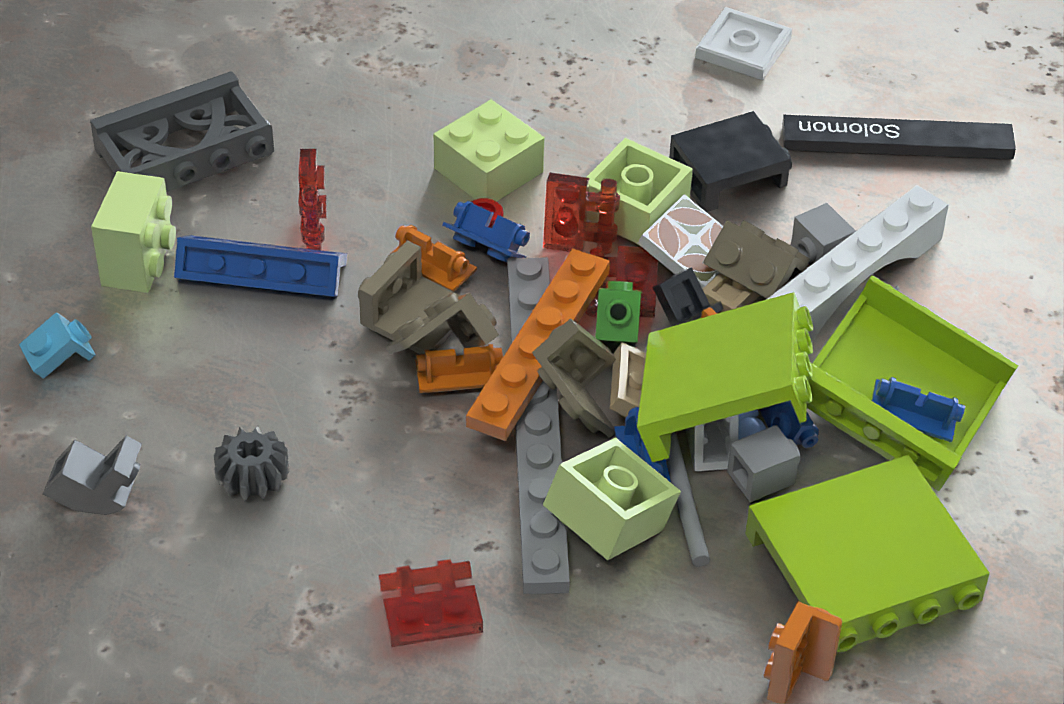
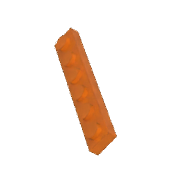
M572 248L466 414L467 428L504 441L507 440L543 381L537 372L542 366L532 352L549 338V335L555 328L564 325L570 318L577 324L579 323L609 274V260Z

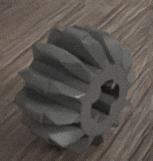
M257 426L252 432L246 433L239 427L236 437L224 435L222 446L215 448V478L218 480L219 485H224L228 496L240 493L246 502L251 495L257 494L264 500L267 493L266 490L279 492L282 480L288 477V449L285 447L284 442L278 441L274 431L262 434L259 426Z

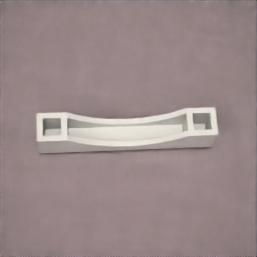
M916 185L767 299L794 292L799 306H807L810 312L813 331L808 333L811 341H813L839 305L870 275L896 260L904 258L917 259L942 240L949 204Z

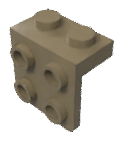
M727 220L703 263L767 299L786 285L794 270L799 273L809 267L807 264L810 258L798 252L799 250L778 238L775 240L764 234L763 230L743 220L740 226Z
M407 240L396 252L388 255L384 264L371 277L363 280L358 289L361 325L393 340L390 333L407 321H413L418 317L423 320L427 317L423 311L426 307L442 296L446 297L453 293V291L422 276L421 246ZM445 321L408 348L419 354H424V350L427 349L435 351L453 331Z
M453 292L446 297L442 296L426 307L423 311L427 317L423 320L420 317L413 321L409 320L390 333L394 341L389 343L386 349L390 354L405 350L445 321L464 348L480 347L487 345L499 336V333L494 328L497 322L487 306L484 304L478 305L471 293L457 297Z
M570 318L564 325L555 328L549 335V338L532 352L542 366L537 372L551 389L555 390L558 388L563 395L559 403L574 420L580 418L592 433L595 434L600 430L611 438L615 435L614 426L585 386L610 366L616 358L608 347Z

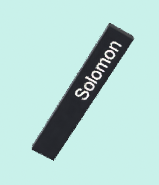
M783 115V148L787 150L1014 159L1016 152L1013 126L1008 123Z

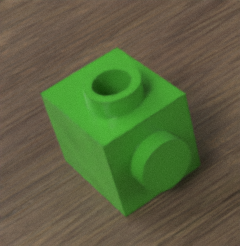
M608 281V288H599L596 323L597 340L638 343L641 291L633 290V282Z

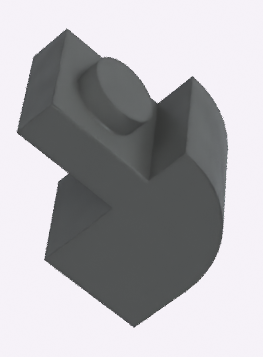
M126 435L105 456L74 440L55 461L43 495L78 512L100 515L119 512L125 507L134 480L139 472L140 463L136 462V458L142 444Z

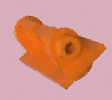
M402 225L398 228L395 238L399 241V246L391 253L396 252L407 240L421 246L423 277L454 292L477 271V267L470 264V261L466 259L464 252L455 251L439 241L433 244L431 237L418 231L413 225L407 227Z
M493 344L482 347L463 348V355L456 356L455 349L424 350V354L416 355L415 359L419 392L429 393L484 388L503 358L502 348H494Z

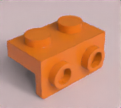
M798 601L786 625L781 623L776 625L768 645V650L773 651L764 672V678L770 680L767 700L777 704H786L802 672L824 681H829L833 673L843 622L841 618L830 614L822 608L811 607Z

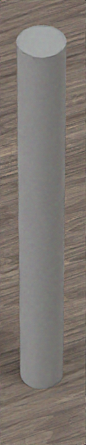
M672 432L670 455L666 459L671 483L681 491L676 503L692 564L696 567H702L710 562V557L676 432Z

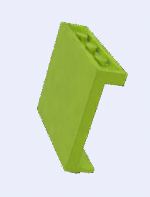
M871 275L860 296L816 359L811 363L813 376L807 378L812 393V402L807 403V409L888 460L909 455L929 485L940 491L1019 365L968 335L964 330L957 328L934 314L928 308L900 293L891 285ZM890 377H894L898 382L920 388V393L924 395L932 392L950 399L953 397L958 398V403L965 405V411L961 421H956L953 441L948 442L924 434L874 403L872 396L876 379L880 380L883 378L889 380Z
M794 292L649 333L637 429L652 462L669 458L672 432L791 400L799 422H806L807 403L812 402V393L807 378L813 376L808 357L809 354L813 353L808 333L813 331V323L807 306H799Z
M909 455L749 505L745 534L752 546L765 544L799 602L811 607L822 608L842 619L837 652L848 651L857 644L876 637H889L899 629L917 623H930L940 615L958 609L968 610L983 601L990 572Z

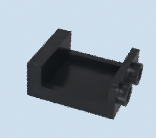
M754 111L671 135L669 158L693 169L690 194L705 212L718 209L720 191L769 176L779 188L785 187L788 184L789 170L792 168L791 156L788 150L782 148L774 138L770 127L767 124H763Z

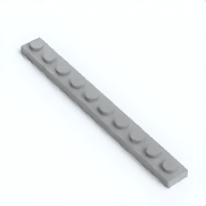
M548 257L508 258L511 344L550 284ZM542 381L515 425L523 594L569 593L570 585L566 525L543 506L562 459L557 388L553 390Z

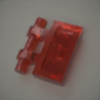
M300 149L298 205L299 214L301 215V240L306 244V249L322 250V242L325 240V228L320 219H327V195H320L319 190H325V165H318L317 149Z
M550 172L546 181L543 248L570 252L573 248L583 252L585 241L597 243V253L602 255L610 254L612 252V244L617 239L618 226L614 223L615 212L619 210L620 206L617 182L613 179H604L601 181L600 192L595 193L589 192L590 178ZM587 211L598 212V222H587Z
M618 246L617 257H605V251L601 248L591 249L589 254L610 261V270L607 277H616V281L633 282V290L641 291L639 317L655 318L656 294L652 287L657 285L658 260L643 247ZM603 283L600 288H608V283ZM599 290L585 311L590 317L597 316Z
M451 559L436 561V566L411 569L410 565L396 567V572L378 574L380 592L398 590L400 596L383 599L391 647L483 633V618L475 585L456 588L455 581L472 579L469 561L452 563ZM439 584L440 590L415 594L414 587Z

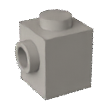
M825 203L795 216L791 246L810 258L808 264L811 266L856 232V230L828 203Z
M775 425L732 442L727 472L749 502H752L795 484L798 464L800 463V453L794 441L787 439L778 426Z

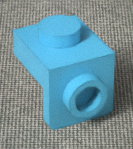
M57 312L19 344L33 372L43 379L75 352L88 361L96 356L88 342L92 336L86 327L76 319L70 322Z

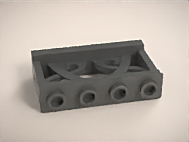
M232 71L90 120L94 148L100 158L105 159L115 175L119 171L164 178L166 192L271 155L274 152L272 125L269 121H265L241 89L239 80ZM233 111H236L239 114L226 116V114ZM233 125L245 126L246 128L240 129ZM185 128L197 131L208 130L198 145L187 149L162 145L169 134ZM125 149L130 150L124 157L120 153V151ZM143 157L141 165L131 168V165L137 159Z

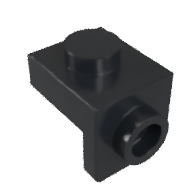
M692 267L652 287L671 327L700 319L702 311L709 307L716 313L724 309L721 301L709 304Z

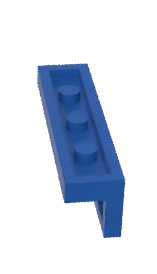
M187 235L177 238L174 278L335 297L338 296L340 268L346 266L348 253Z

